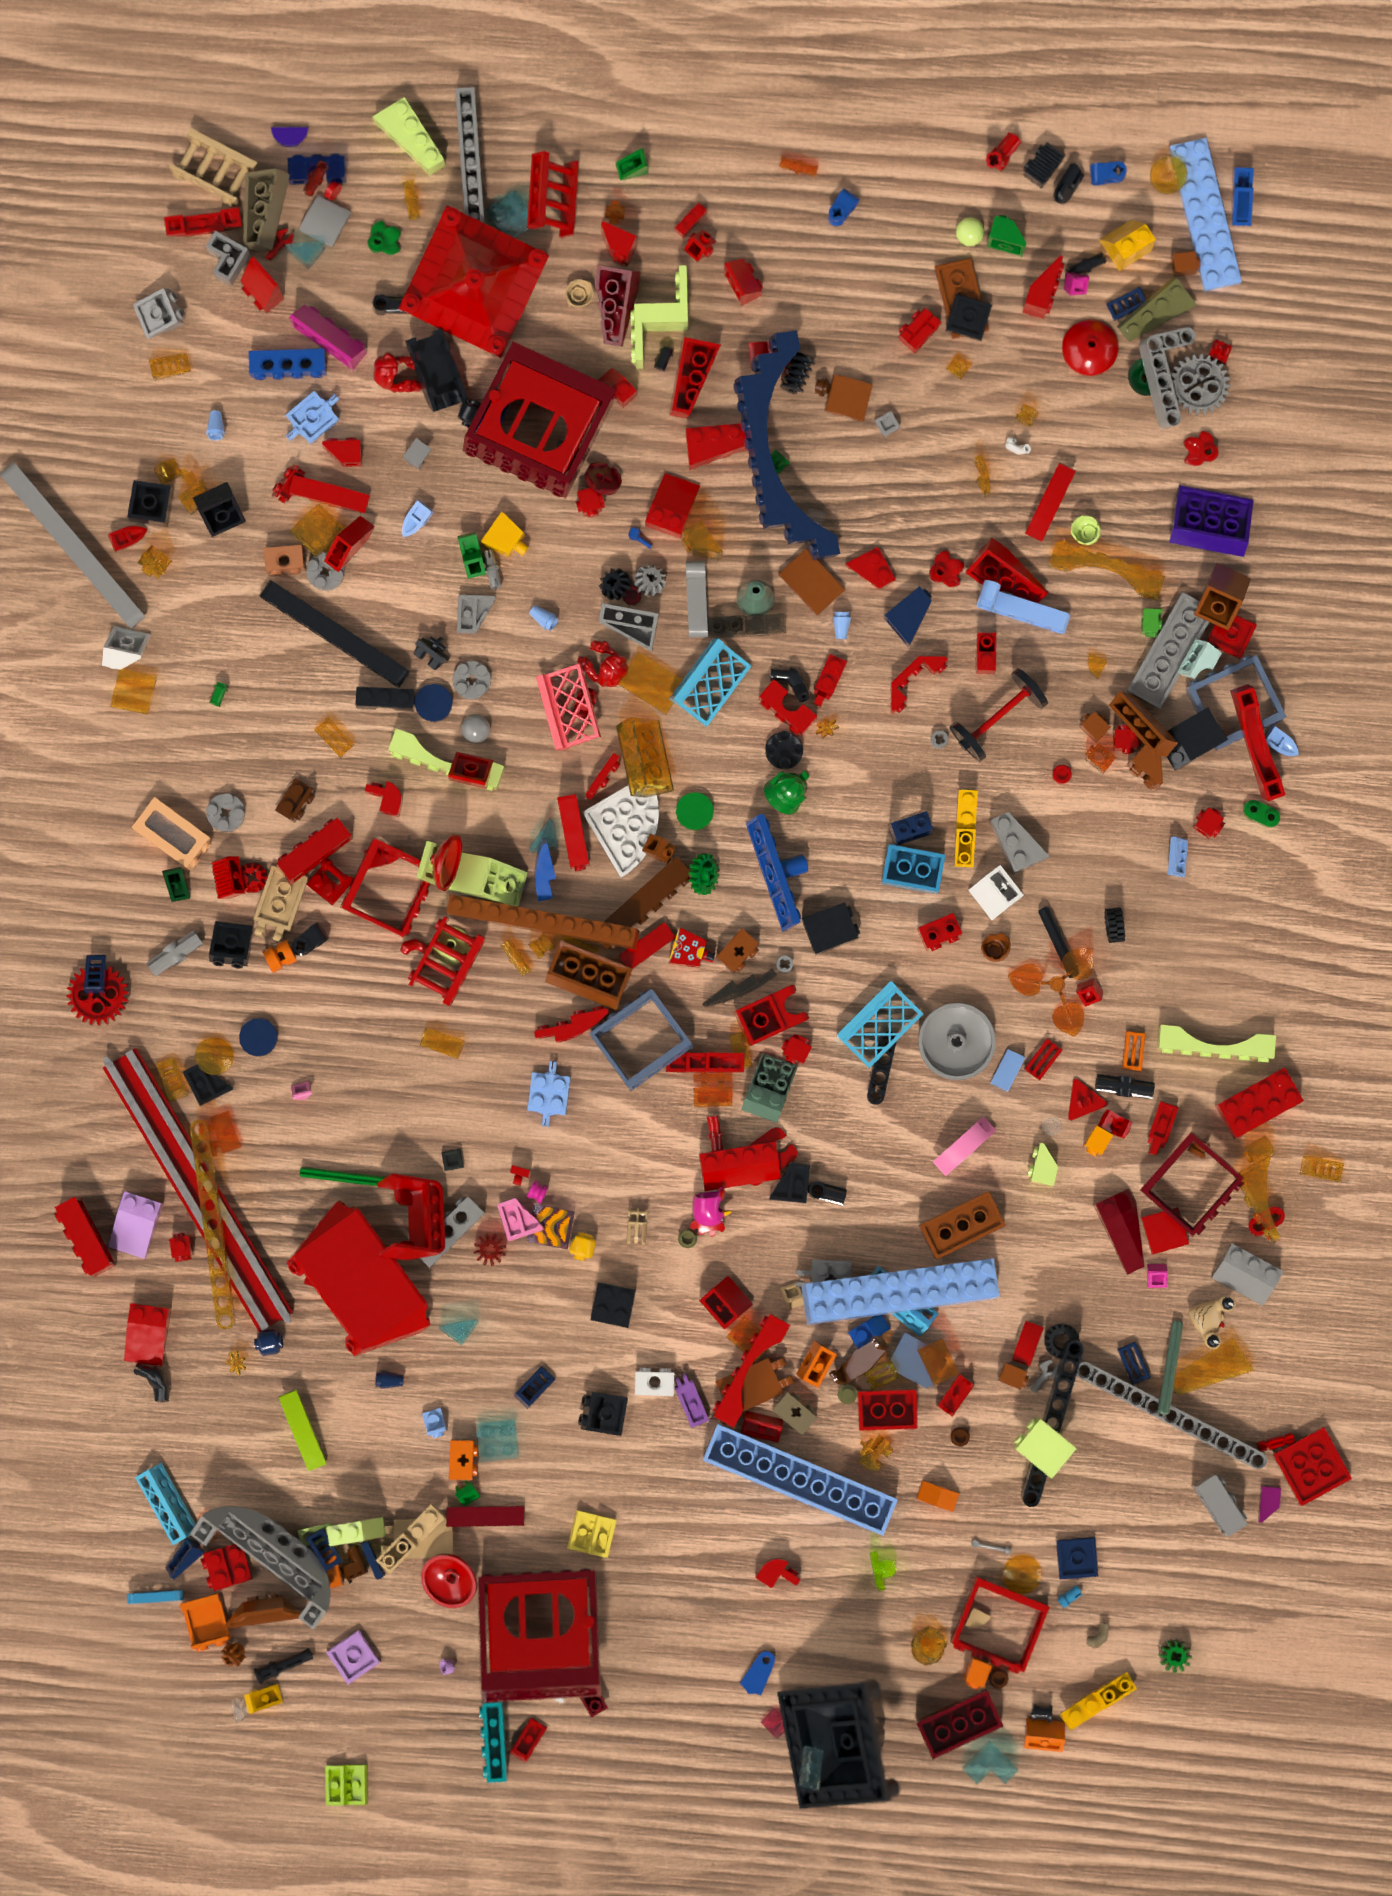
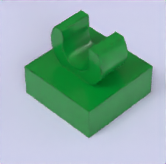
M775 450L771 457L775 471L779 475L789 465V461Z
M467 1480L464 1481L466 1484L464 1488L460 1489L458 1485L455 1486L457 1491L455 1495L464 1507L481 1497L472 1483H469Z

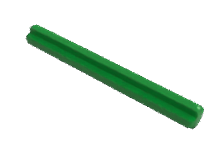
M301 1167L299 1173L300 1177L370 1186H377L378 1182L386 1178L383 1176Z

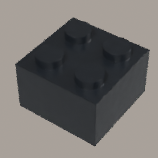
M133 480L127 515L130 522L168 527L174 493L172 486Z
M228 482L193 497L211 537L246 522Z
M598 1282L590 1320L629 1328L636 1290Z

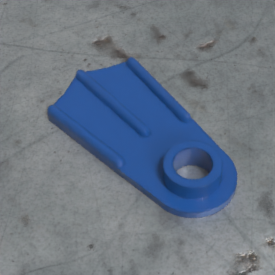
M761 1652L741 1680L740 1684L748 1694L762 1695L775 1663V1657L771 1652ZM763 1657H769V1663H764L762 1661Z

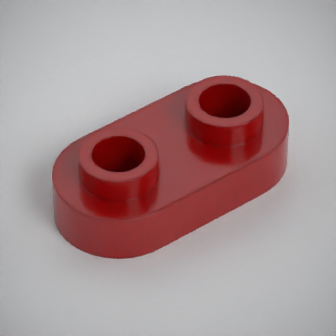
M1271 1207L1253 1217L1248 1225L1250 1233L1254 1236H1263L1280 1226L1285 1219L1284 1211L1279 1207ZM1276 1214L1278 1220H1272L1271 1215ZM1260 1224L1262 1229L1256 1230L1254 1225Z

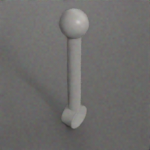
M977 1540L971 1542L974 1548L979 1546L1004 1551L1005 1554L1011 1553V1548L1008 1546L1004 1548L979 1543Z

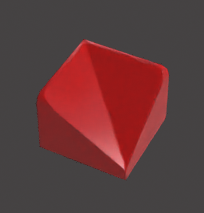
M1095 978L1077 985L1076 993L1085 1007L1102 1001L1103 991Z

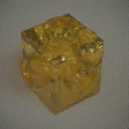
M151 545L141 555L137 563L143 567L141 571L147 576L153 575L159 578L165 573L172 560L162 551Z

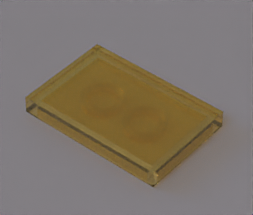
M638 652L628 667L627 675L621 679L619 686L667 715L674 704L669 698L682 682V679Z

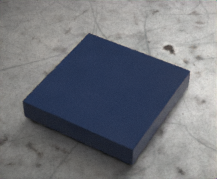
M1095 1537L1056 1540L1060 1580L1098 1577Z

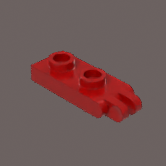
M615 753L609 758L586 792L587 799H593L601 787L605 788L610 781L608 776L611 772L615 773L620 767V757Z

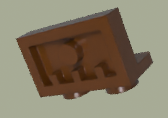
M295 778L275 811L294 823L297 820L300 821L305 814L303 809L307 803L310 805L315 798V790Z

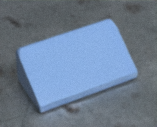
M1007 1049L990 1084L1008 1092L1025 1057Z

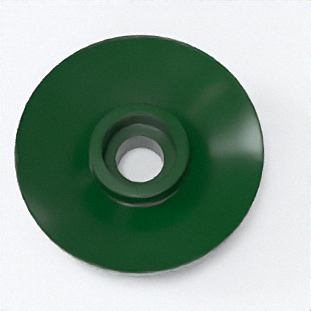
M1141 358L1130 366L1128 381L1131 388L1137 394L1150 396ZM1141 375L1145 377V381H1142ZM1158 379V383L1162 386L1161 380Z

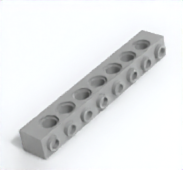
M474 87L455 88L464 213L484 223Z

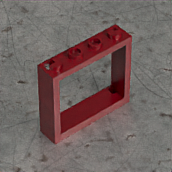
M1190 1132L1140 1191L1190 1235L1194 1236L1195 1233L1200 1235L1206 1228L1204 1223L1208 1219L1212 1221L1219 1213L1217 1209L1221 1204L1225 1206L1232 1199L1229 1195L1233 1190L1239 1191L1245 1184L1242 1181L1245 1177L1195 1133ZM1193 1141L1236 1178L1194 1227L1151 1190Z

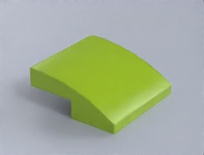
M367 1764L326 1765V1805H367Z

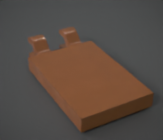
M767 1358L750 1366L743 1385L742 1400L744 1411L784 1394L782 1388L794 1383L791 1376L780 1381L777 1379L774 1370L786 1365L783 1358L772 1363ZM732 1374L715 1381L722 1398L725 1396L722 1394L727 1383L731 1385L734 1380Z

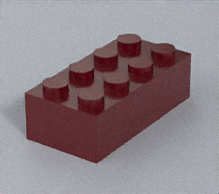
M986 1688L915 1721L932 1759L1004 1727Z

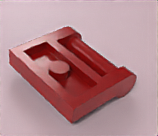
M326 858L322 861L319 870L306 885L333 906L351 885L353 878L349 874H344L333 865L330 859ZM329 871L340 879L338 885L326 876Z

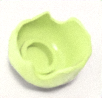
M968 217L958 223L956 237L960 243L966 246H975L983 239L984 227L978 219Z
M1081 515L1071 524V535L1081 545H1092L1101 536V527L1093 517Z

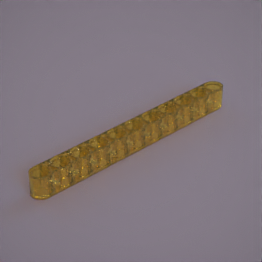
M195 1120L191 1123L190 1133L217 1326L228 1330L234 1327L236 1317L210 1127L203 1120ZM199 1123H202L205 1127L204 1132L201 1134H197L195 1131V1127ZM202 1142L207 1144V1150L204 1153L198 1151V1145ZM203 1162H208L210 1165V1169L207 1172H202L200 1169ZM206 1181H211L212 1189L206 1192L203 1189V1184ZM208 1200L215 1202V1208L211 1211L206 1209V1202ZM212 1219H215L218 1223L217 1228L214 1230L208 1227V1223ZM215 1238L220 1240V1247L218 1249L211 1247V1241ZM219 1257L223 1260V1265L217 1269L214 1267L213 1262ZM219 1277H223L226 1281L225 1286L222 1288L216 1285V1280ZM222 1296L228 1298V1304L225 1307L219 1305V1298ZM225 1315L231 1319L230 1325L226 1327L221 1323V1319Z

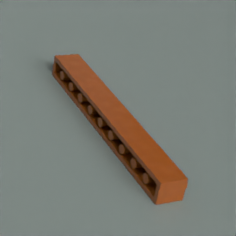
M451 894L449 895L446 913L453 917L636 949L640 932L634 927Z

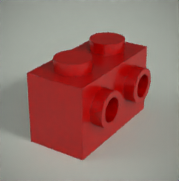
M954 913L917 929L925 949H931L932 952L942 948L941 944L945 942L952 944L959 941V936L963 934Z

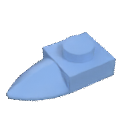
M417 500L404 520L402 536H410L421 527H424L434 511L420 500Z
M1272 725L1265 735L1267 745L1283 755L1298 756V748L1290 736Z

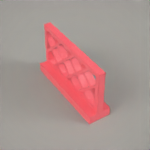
M579 663L546 675L536 676L556 750L563 751L569 749V747L601 737L582 664ZM577 669L579 677L574 682L568 677L571 671ZM560 676L563 678L559 688L553 685L552 677ZM566 681L574 684L570 694L562 690ZM577 687L581 688L584 693L581 701L573 697ZM560 693L568 696L564 706L558 703ZM571 699L579 703L575 713L567 709ZM582 706L587 707L589 711L586 719L578 715ZM565 711L573 715L569 725L562 718ZM576 717L584 721L580 731L572 727ZM587 724L593 726L595 734L587 736L583 733ZM570 729L578 733L575 741L569 742L567 736Z

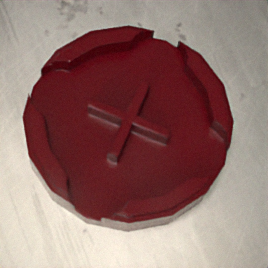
M591 463L585 471L586 483L599 494H615L621 486V475L614 467H608L607 463Z

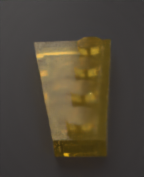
M1231 1338L1217 1349H1213L1177 1372L1173 1389L1179 1396L1254 1371L1234 1338Z

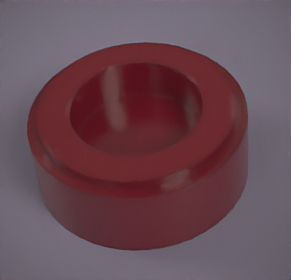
M629 586L631 591H626L627 597H623V601L627 605L634 606L640 602L641 592H638L637 587Z

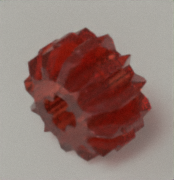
M486 1233V1241L480 1236L478 1239L482 1244H474V1246L480 1248V1250H475L474 1254L481 1253L477 1261L485 1258L483 1265L486 1266L488 1259H490L491 1266H494V1259L499 1263L502 1262L498 1255L506 1256V1253L500 1252V1249H506V1245L499 1246L503 1239L500 1238L495 1242L497 1235L494 1234L492 1240H490V1235ZM490 1244L494 1245L493 1249H495V1252L487 1255L485 1247H489Z

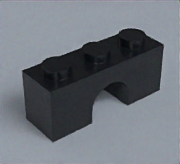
M356 687L355 706L357 709L376 710V708H390L395 711L414 712V689Z

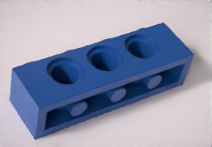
M324 348L249 351V374L254 380H265V377L281 380L284 377L290 376L293 379H302L303 376L322 378V375H327L326 351ZM287 361L293 363L289 369L283 368V364ZM304 361L312 362L309 368H303L302 363ZM267 362L274 363L271 369H265L264 365Z

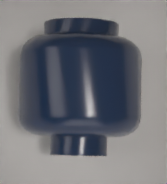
M276 1329L260 1331L257 1338L254 1339L255 1350H259L262 1356L278 1354L280 1349H283L282 1334L278 1333Z

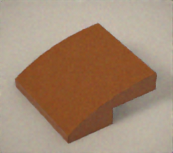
M833 375L824 411L840 417L846 416L860 422L864 421L873 385L849 377Z

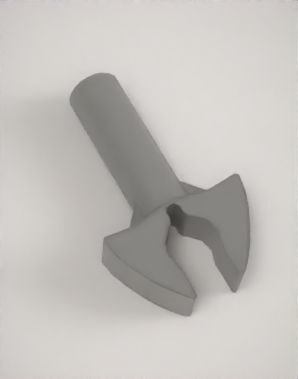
M1053 1360L1045 1361L1039 1365L1042 1368V1373L1031 1386L1032 1392L1037 1393L1047 1378H1055L1058 1365L1052 1372L1047 1373V1367Z

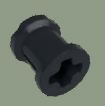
M1033 1703L1031 1721L1038 1719L1047 1720L1048 1723H1051L1053 1706H1037L1036 1703Z

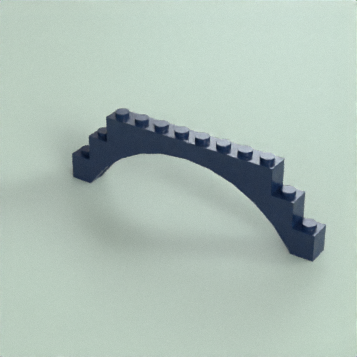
M797 330L775 333L769 340V348L773 353L759 354L752 359L751 368L755 374L740 376L734 380V392L738 396L737 408L741 412L742 417L741 428L745 432L746 438L744 444L749 453L748 465L752 469L753 474L752 485L755 487L757 494L755 501L760 510L759 521L763 525V530L785 526L784 537L788 541V545L810 542L809 553L813 560L832 558L840 554L837 535L815 523L796 505L782 485L770 454L767 433L770 400L783 369L800 350Z

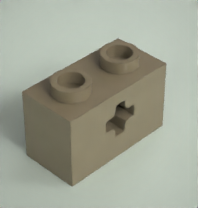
M787 1392L772 1410L803 1435L817 1417L814 1415L816 1411L808 1404L804 1407L800 1403L801 1398L794 1392L791 1394ZM799 1407L801 1415L799 1417H792L793 1412L791 1409Z

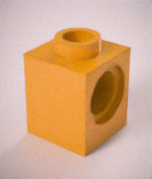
M1096 1125L1084 1144V1147L1087 1148L1086 1152L1094 1157L1096 1155L1101 1156L1113 1135Z

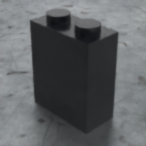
M844 902L802 918L803 926L815 956L858 940V935L861 933L857 923L853 924L851 917L854 915L850 905L846 906Z

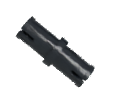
M1100 252L1088 259L1085 257L1081 262L1070 267L1068 266L1067 271L1068 273L1075 274L1089 273L1091 269L1105 264L1106 259L1102 257L1103 253Z

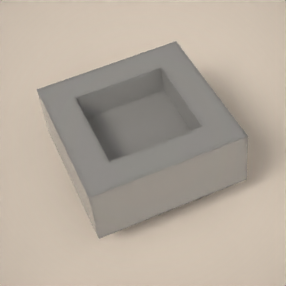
M891 411L874 421L884 438L900 429V425Z

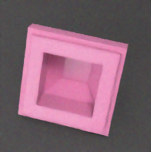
M309 1081L291 1086L292 1097L295 1100H306L312 1094Z

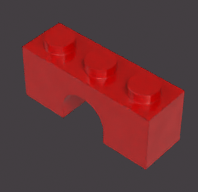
M773 680L759 696L761 701L759 704L767 711L771 709L775 713L774 717L781 723L785 721L789 725V730L795 735L799 733L803 736L816 721L817 715L804 704L796 711L786 710L782 702L788 695V691L777 681Z

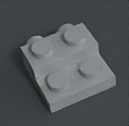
M162 288L133 304L147 339H152L165 331L170 332L185 324L183 321L185 314L181 308H178L176 304L178 297L173 290Z

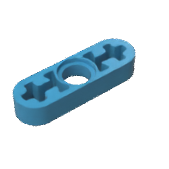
M183 1590L127 1594V1604L184 1600Z

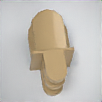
M628 1208L626 1244H630L631 1225H635L634 1243H638L639 1226H643L642 1245H646L648 1209L643 1211L639 1210V1208L637 1210ZM636 1216V1222H630V1217ZM639 1216H645V1222H639Z

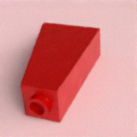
M572 794L557 797L570 869H574L575 872L586 870V866H589L577 796Z

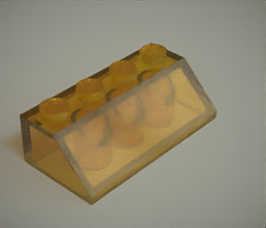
M629 717L616 725L630 795L646 798L674 791L659 720Z

